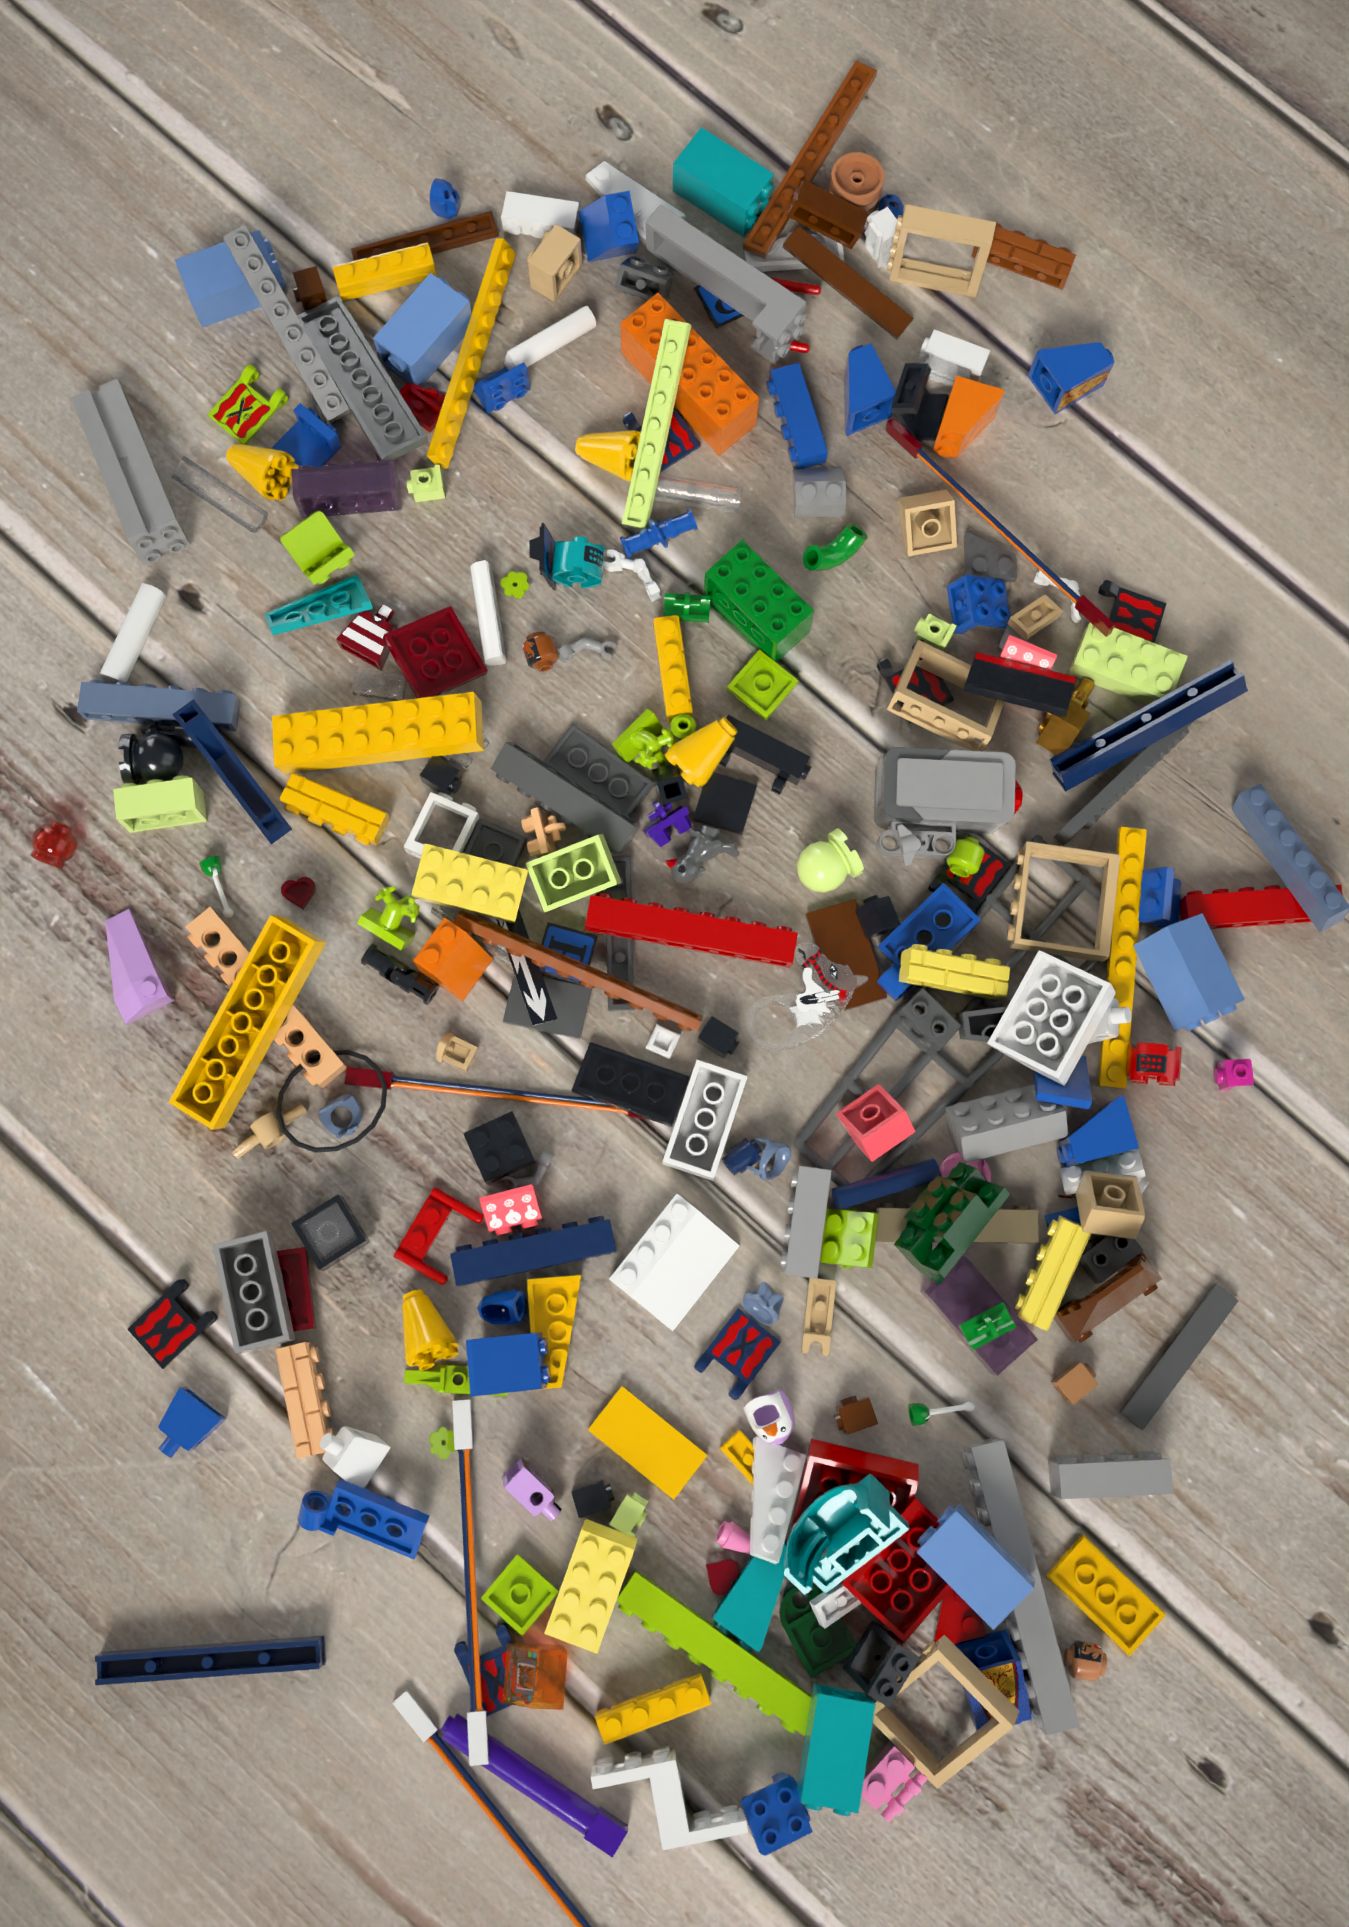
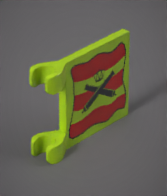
M251 364L245 367L236 383L207 414L210 419L233 438L245 445L249 443L272 415L289 401L286 393L280 388L273 393L269 402L249 385L254 383L260 376L257 369Z

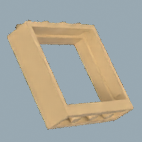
M906 204L904 216L898 215L887 270L891 271L890 281L976 298L991 249L996 222ZM913 233L977 246L978 250L972 271L902 258L907 234Z
M918 640L908 658L887 710L970 751H984L992 738L1004 701L980 696L994 703L984 727L906 689L915 666L963 689L971 665ZM897 700H899V701L903 702L904 704H903V706H900V705L896 704L895 702H897ZM974 739L981 740L980 744L973 742Z
M1026 841L1022 849H1018L1016 864H1020L1019 874H1015L1013 889L1017 890L1016 899H1012L1010 906V915H1014L1013 925L1009 924L1007 931V940H1011L1010 948L1032 952L1040 950L1046 954L1104 962L1109 958L1120 855ZM1031 857L1103 867L1094 949L1021 939Z
M945 1635L936 1643L934 1641L932 1643L929 1642L922 1650L923 1654L919 1656L920 1659L898 1694L939 1661L993 1716L991 1720L938 1761L884 1704L872 1698L875 1702L873 1723L936 1788H939L1011 1730L1020 1712ZM898 1676L896 1678V1681H899L901 1679V1676Z

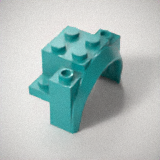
M871 1473L859 1483L835 1487L817 1498L795 1524L788 1537L783 1575L804 1595L812 1590L813 1582L826 1594L909 1530V1523L890 1505V1492ZM827 1548V1553L824 1556H822L823 1552Z

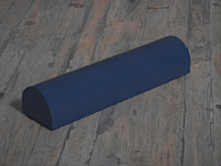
M932 1158L832 1188V1198L835 1208L844 1209L930 1183L936 1176L942 1177L936 1160Z

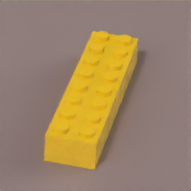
M474 692L272 716L274 766L284 774L484 751L482 704Z
M269 916L168 1103L211 1130L226 1127L327 942L283 916Z

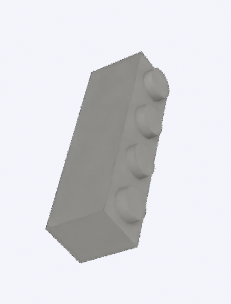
M799 1166V1171L793 1170L791 1187H796L795 1198H789L788 1214H793L792 1224H786L784 1240L789 1241L788 1252L782 1251L780 1266L786 1268L785 1274L816 1279L818 1277L831 1170Z

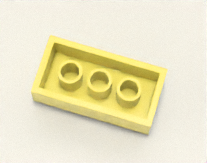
M424 844L411 895L418 900L515 924L528 870Z
M585 1519L544 1634L596 1654L598 1653L638 1538Z

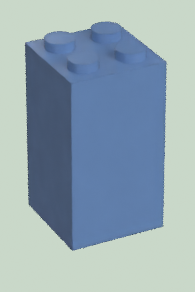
M260 230L251 232L252 238L281 289L285 288L286 284L269 239H263ZM225 242L174 259L201 327L261 307Z
M430 273L374 336L373 340L381 364L407 383L422 387L464 338L472 314L469 298L463 292H456L452 289L449 283L442 277L437 278Z
M1203 914L1169 925L1133 945L1174 1031L1186 1028L1187 1032L1201 1026L1200 1021L1202 1020L1204 1024H1208L1219 1019V1012H1221L1222 1016L1237 1010L1235 1004L1245 1000Z
M960 1503L955 1509L950 1505L940 1515L937 1521L939 1523L937 1528L934 1529L930 1526L920 1536L918 1540L920 1547L917 1553L994 1630L1034 1589L1035 1578Z

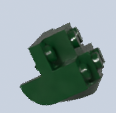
M959 1162L951 1170L948 1177L936 1176L918 1196L911 1209L904 1216L907 1219L905 1229L894 1245L920 1273L940 1285L991 1218L1004 1204L1010 1193L1005 1187L988 1182L976 1167ZM934 1238L937 1241L938 1245L932 1250V1243Z

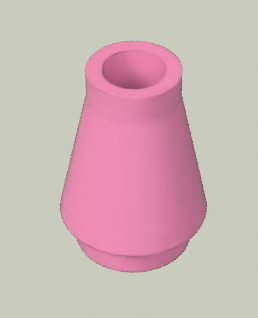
M724 1521L716 1535V1542L720 1544L721 1548L750 1555V1535L733 1521L730 1523Z

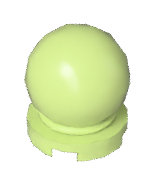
M838 828L827 834L828 842L819 841L806 847L799 856L796 864L798 877L803 885L810 890L826 893L837 889L845 881L847 874L855 878L863 873L864 867L856 850L850 852L844 842L848 838Z

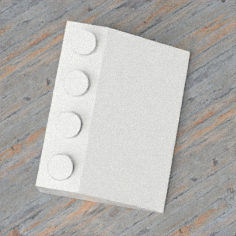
M1039 950L987 1044L1037 1073L1065 1086L1116 991L1111 983Z
M676 1194L609 1280L673 1331L738 1249L739 1245L700 1211Z

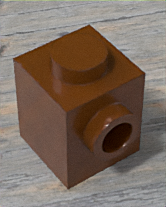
M317 266L293 272L296 287L292 288L296 302H302L304 311L327 301Z
M856 1395L840 1400L842 1405L836 1407L838 1412L834 1415L838 1430H844L846 1435L878 1425L869 1397L857 1400Z

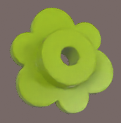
M510 571L507 575L508 577L501 579V587L505 589L504 593L506 596L521 599L524 596V591L530 588L527 582V575L524 572L516 574L514 571Z
M439 1427L437 1432H432L429 1435V1442L432 1444L430 1448L432 1454H437L440 1459L445 1460L449 1458L450 1453L455 1452L454 1431H447L445 1427Z

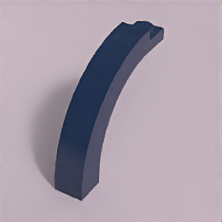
M194 699L172 714L271 845L292 830L291 826Z

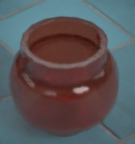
M52 821L50 825L43 824L39 826L31 839V846L33 847L31 856L48 865L63 868L66 861L74 856L78 846L76 837L71 833L72 828L57 821Z

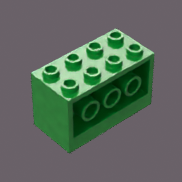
M743 540L705 572L704 595L711 596L710 603L757 650L760 649L776 663L810 633L814 610Z

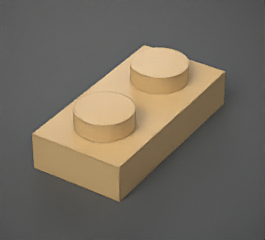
M1043 595L1010 617L1008 625L1024 640H1027L1058 619L1063 610L1048 596Z

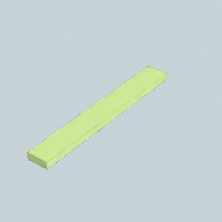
M669 319L664 321L622 524L643 529L649 526L648 520H650L691 330V324Z

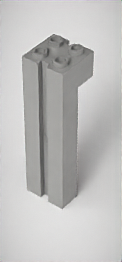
M660 204L645 222L646 250L753 321L752 326L757 329V338L751 344V349L773 364L780 357L784 358L790 350L792 341L794 339L798 340L805 330L806 302Z
M115 379L100 385V390L91 394L90 390L71 397V400L127 539L144 566L157 562L162 558L161 554L170 551L171 554L179 553L183 549L190 547L181 522L171 505L127 396L119 380Z

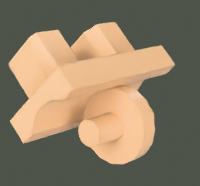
M538 807L531 809V815L521 820L525 833L536 832L537 835L536 840L527 842L529 854L536 857L557 851L555 842L561 841L560 833L566 830L565 823H557L556 816L548 817L547 811H540Z

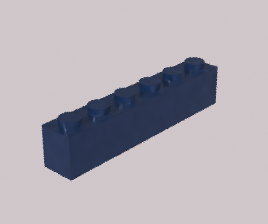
M604 1216L589 1218V1224L579 1226L577 1221L562 1224V1229L552 1231L551 1227L535 1230L536 1235L525 1237V1233L510 1235L509 1241L499 1243L498 1238L482 1242V1247L473 1249L472 1244L456 1247V1252L450 1253L456 1286H464L616 1253L617 1250L610 1219L604 1220Z

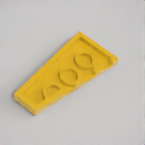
M582 1275L527 1279L530 1333H542L543 1338L547 1339L548 1354H545L544 1358L545 1366L548 1365L550 1369V1382H547V1388L544 1389L562 1388Z

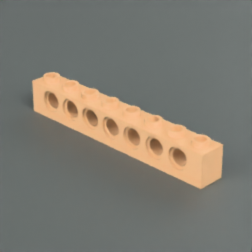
M209 907L185 926L191 933L187 937L197 949L200 946L203 947L207 952L204 958L213 968L217 965L224 972L220 975L221 978L231 987L250 952L219 915ZM220 935V942L215 946H210L209 941L211 937ZM236 954V962L233 965L227 966V957ZM293 1004L287 1014L286 1021L281 1025L274 1041L279 1046L284 1044L290 1050L286 1055L296 1066L301 1063L306 1069L303 1075L313 1086L318 1084L324 1088L345 1071L347 1066ZM302 1032L304 1034L303 1041L297 1045L292 1044L293 1035ZM320 1052V1061L314 1065L309 1064L308 1058L310 1054Z

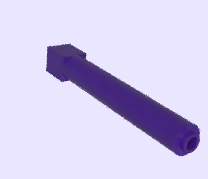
M458 1713L454 1718L449 1715L440 1731L445 1733L442 1739L469 1757L467 1719ZM487 1733L489 1764L481 1766L582 1833L585 1840L613 1858L628 1833V1825L601 1806L597 1808Z

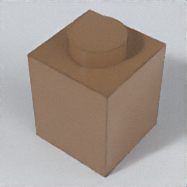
M1081 1362L1073 1363L1051 1382L1067 1404L1070 1405L1077 1403L1098 1385L1094 1379L1097 1376L1087 1363L1083 1365Z

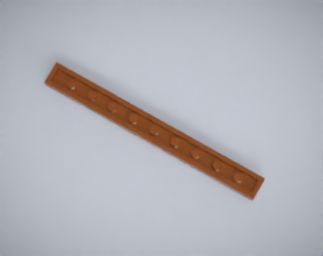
M855 61L744 241L743 250L765 260L790 219L787 217L793 194L803 179L812 183L875 80L877 70Z
M461 910L455 918L453 924L469 935L476 934L483 937V941L489 945L497 946L499 944L508 948L507 951L512 955L518 957L524 955L531 958V962L537 966L546 967L547 965L556 969L555 972L560 976L566 978L572 976L579 979L580 983L585 987L592 989L595 987L604 990V994L608 997L625 999L629 1001L628 1004L639 1010H643V1008L653 1012L655 1017L661 1020H673L677 1022L678 1027L684 1030L691 1031L693 1029L698 1031L702 1022L703 1015L468 912Z

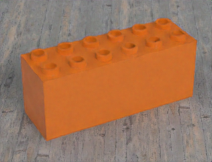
M659 293L655 294L620 323L621 353L650 384L652 383L665 319L687 323ZM691 327L674 408L720 456L756 426L759 397Z

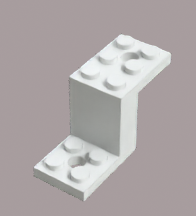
M669 1746L654 1748L651 1754L642 1755L641 1752H632L626 1754L625 1759L614 1761L613 1757L603 1758L597 1761V1765L592 1766L591 1782L593 1789L650 1778L663 1850L748 1833L744 1812L737 1805L723 1807L721 1812L710 1814V1811L697 1812L693 1814V1818L688 1819L676 1749L669 1750Z

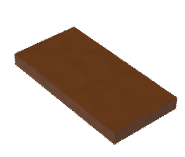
M856 899L815 910L805 915L816 950L820 949L822 951V956L819 960L825 978L832 985L836 986L839 991L842 989L848 991L846 993L847 997L843 998L845 1000L841 1002H836L835 1000L833 1003L836 1013L887 999L886 991L877 983L881 975L869 939L866 938L855 912L858 909ZM831 964L838 970L837 982L830 976Z

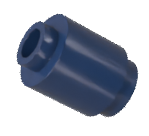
M745 1137L725 1152L726 1156L722 1158V1161L733 1176L737 1173L742 1174L747 1170V1165L751 1167L761 1160L759 1154L762 1152V1149L754 1139L749 1141Z

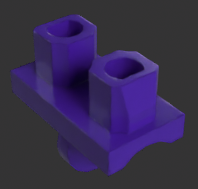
M658 801L652 803L654 811L647 816L651 822L658 817L660 819L642 831L646 837L652 838L659 847H662L672 840L665 828L673 824L679 834L692 828L687 816L690 812L686 806H679L666 814L667 811L673 808L671 803L661 806Z

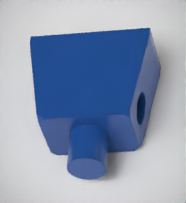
M180 1387L158 1426L159 1430L167 1435L159 1450L170 1458L174 1456L180 1446L186 1451H192L227 1418L189 1388Z

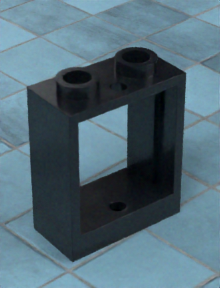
M871 1620L844 1664L843 1670L867 1695L890 1708L920 1657L892 1631ZM898 1676H901V1679L899 1681H896V1678Z

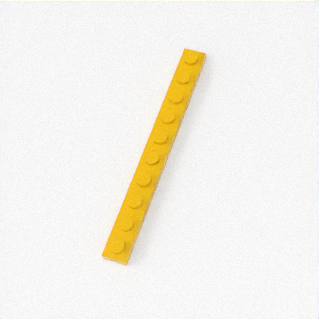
M504 238L495 239L426 455L435 465L440 464L441 469H448L469 400L474 390L476 378L481 368L482 359L515 260L516 253Z
M1120 827L1118 828L1116 854L1120 855L1110 954L1107 960L1106 982L1111 983L1116 991L1113 998L1118 999L1119 1008H1130L1132 1021L1137 958L1133 945L1138 943V918L1147 830ZM1131 1022L1119 1024V1035L1117 1037L1101 1041L1097 1086L1126 1089V1063L1128 1044L1130 1043Z

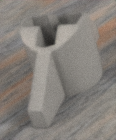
M899 824L897 825L899 848L902 853L904 866H909L916 852L920 849L921 842L904 825Z

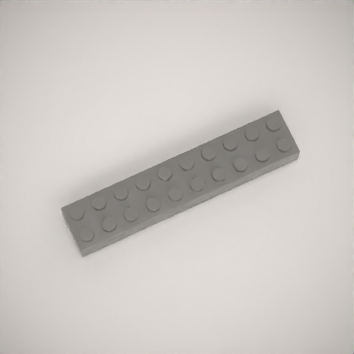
M994 1437L963 1445L965 1452L961 1453L964 1468L969 1469L972 1479L968 1480L972 1497L976 1496L979 1507L975 1508L978 1522L983 1524L984 1528L1035 1578L1034 1589L1011 1611L1008 1619L1004 1620L1006 1631L1009 1637L1012 1636L1016 1646L1015 1650L1021 1660L1026 1691L1030 1700L1029 1707L1032 1717L1030 1721L1035 1723L1036 1728H1040L1046 1735L1080 1727L1005 1442L1003 1439Z

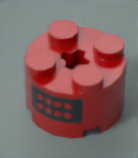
M1129 1043L1126 1076L1135 1084H1148V1080H1157L1156 1082L1159 1085L1175 1086L1176 1081L1180 1080L1182 1048L1175 1046V1051H1172V1049H1168L1169 1045L1157 1043H1137V1048H1135L1132 1043Z

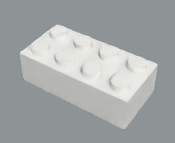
M696 1060L663 1158V1165L711 1181L714 1180L748 1076Z

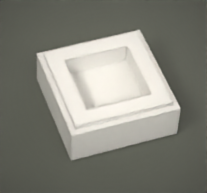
M656 1024L646 1049L670 1060L681 1035Z

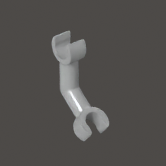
M583 637L571 645L568 644L558 650L560 652L559 657L565 663L572 659L576 653L587 648L600 653L605 660H612V655L604 650L606 648L616 650V644L611 641L601 643Z
M543 1151L531 1176L520 1178L505 1176L501 1180H511L513 1182L512 1189L531 1184L536 1186L540 1183L554 1156Z

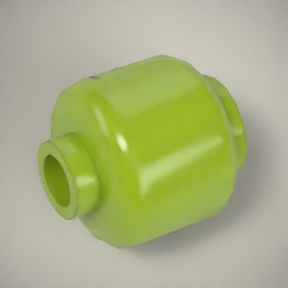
M967 836L964 839H957L955 849L947 857L950 871L961 877H969L977 873L985 851L979 845V841L973 837Z

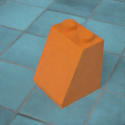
M956 375L932 452H936L944 458H957L995 418L1005 390Z
M444 917L413 962L420 973L463 1002L491 964L493 958L467 932Z

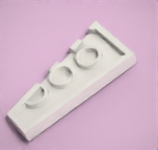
M812 229L806 230L807 233L844 262L842 244ZM793 232L787 233L786 237L777 239L765 260L744 250L745 261L761 272L808 269L782 248Z

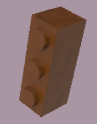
M803 179L793 194L787 217L852 249L862 236L868 212Z

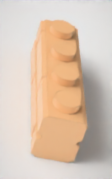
M303 1342L275 1349L297 1459L324 1453L326 1451L320 1448V1441L327 1433L335 1436V1431L333 1427H328L327 1417L331 1416L328 1401H323L321 1390L325 1389L322 1373H317L316 1363L320 1361L318 1349L316 1346H312L311 1342Z

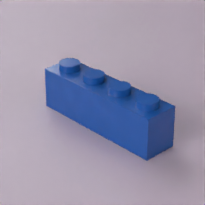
M795 363L770 370L769 380L766 381L767 390L770 396H774L776 402L773 403L774 412L777 418H781L783 424L780 426L781 434L784 440H788L790 446L788 448V455L791 463L795 462L797 469H805L826 463L828 451L800 364Z

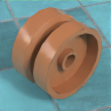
M861 152L847 153L840 157L833 165L828 192L868 212L869 216L879 205L885 178L883 167L877 159L869 154Z

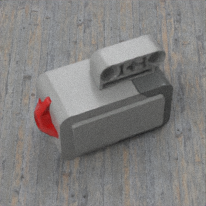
M894 747L887 753H883L877 761L875 770L874 822L878 827L888 830L883 832L877 839V851L886 857H902L898 843L897 825L899 824L904 825L920 840L921 847L916 852L914 858L943 859L952 853L955 849L956 833L993 834L1013 818L1022 805L1023 791L1015 779L1016 764L1013 756L1005 752L950 751L946 749ZM885 837H890L895 841L894 849H888L884 846L883 839ZM936 840L945 841L947 851H939L935 844Z

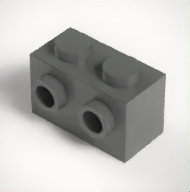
M633 256L621 263L615 288L627 295L643 298L645 301H648L657 293L666 300L670 293L674 274L668 272V269L664 266H651L646 264L644 259Z
M923 988L897 1014L900 1017V1023L909 1031L913 1029L920 1036L918 1038L919 1042L928 1050L932 1048L935 1052L961 1026Z
M1102 1235V1238L1095 1243L1092 1240L1087 1242L1079 1263L1094 1283L1099 1284L1144 1250L1135 1239Z

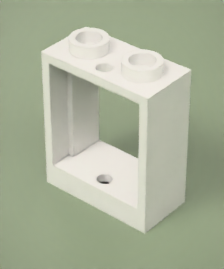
M430 792L404 845L406 853L421 859L424 845L417 841L435 804L467 818L453 848V851L464 853L480 819L476 808L464 802L462 805L452 801V797L445 793L439 792L437 795Z

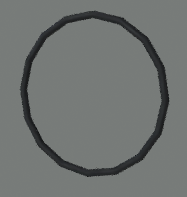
M334 1050L336 1055H350L365 1060L377 1072L382 1085L381 1106L372 1123L356 1138L338 1146L313 1147L299 1142L286 1129L281 1114L283 1095L293 1077L304 1067L299 1065L289 1074L278 1095L276 1115L282 1133L295 1146L315 1153L339 1151L358 1143L376 1126L386 1107L387 1085L381 1069L368 1056L351 1050ZM318 1054L309 1058V1064L319 1060L321 1055Z

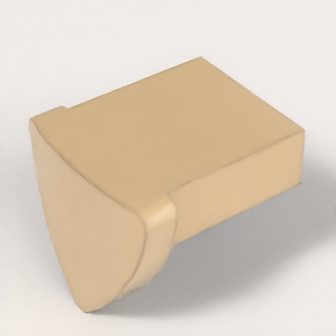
M452 1032L445 1034L438 1043L436 1060L440 1063L444 1061L467 1072L479 1048L455 1037L456 1034Z

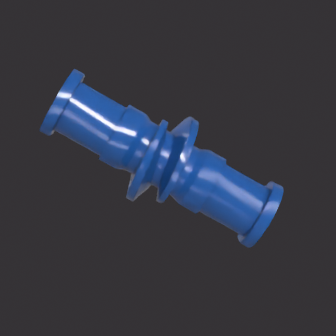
M689 508L686 509V513L674 518L670 517L662 523L660 519L658 524L650 519L648 520L649 528L639 530L638 533L626 538L622 536L620 540L629 559L632 554L644 549H650L654 545H658V543L668 548V539L676 538L680 534L692 529L696 531L698 527Z

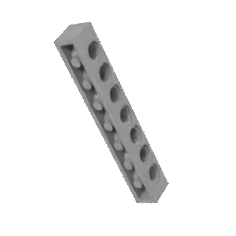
M246 225L223 236L226 246L327 423L333 424L351 414L347 403Z

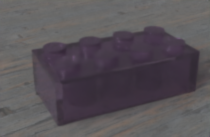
M378 459L375 462L369 463L353 461L345 465L328 463L321 467L304 465L298 469H291L293 499L302 519L307 518L317 510L323 512L325 517L402 510L400 481L393 460L382 461Z
M965 1255L958 1260L940 1285L932 1281L920 1291L970 1350L971 1348L958 1325L1004 1302L1016 1328L975 1350H971L991 1375L998 1376L1038 1340Z

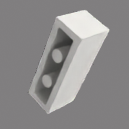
M506 191L501 216L503 231L514 235L526 234L532 235L535 238H543L544 234L548 230L551 231L555 224L576 236L579 223V202Z

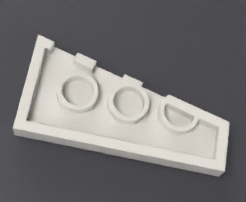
M605 161L586 174V181L601 197L630 191L638 238L645 246V222L660 204L685 220L684 213Z
M756 1436L753 1438L754 1461L752 1462V1474H754L753 1490L751 1491L753 1516L751 1517L750 1555L777 1564L780 1561L807 1455L775 1443L765 1442Z

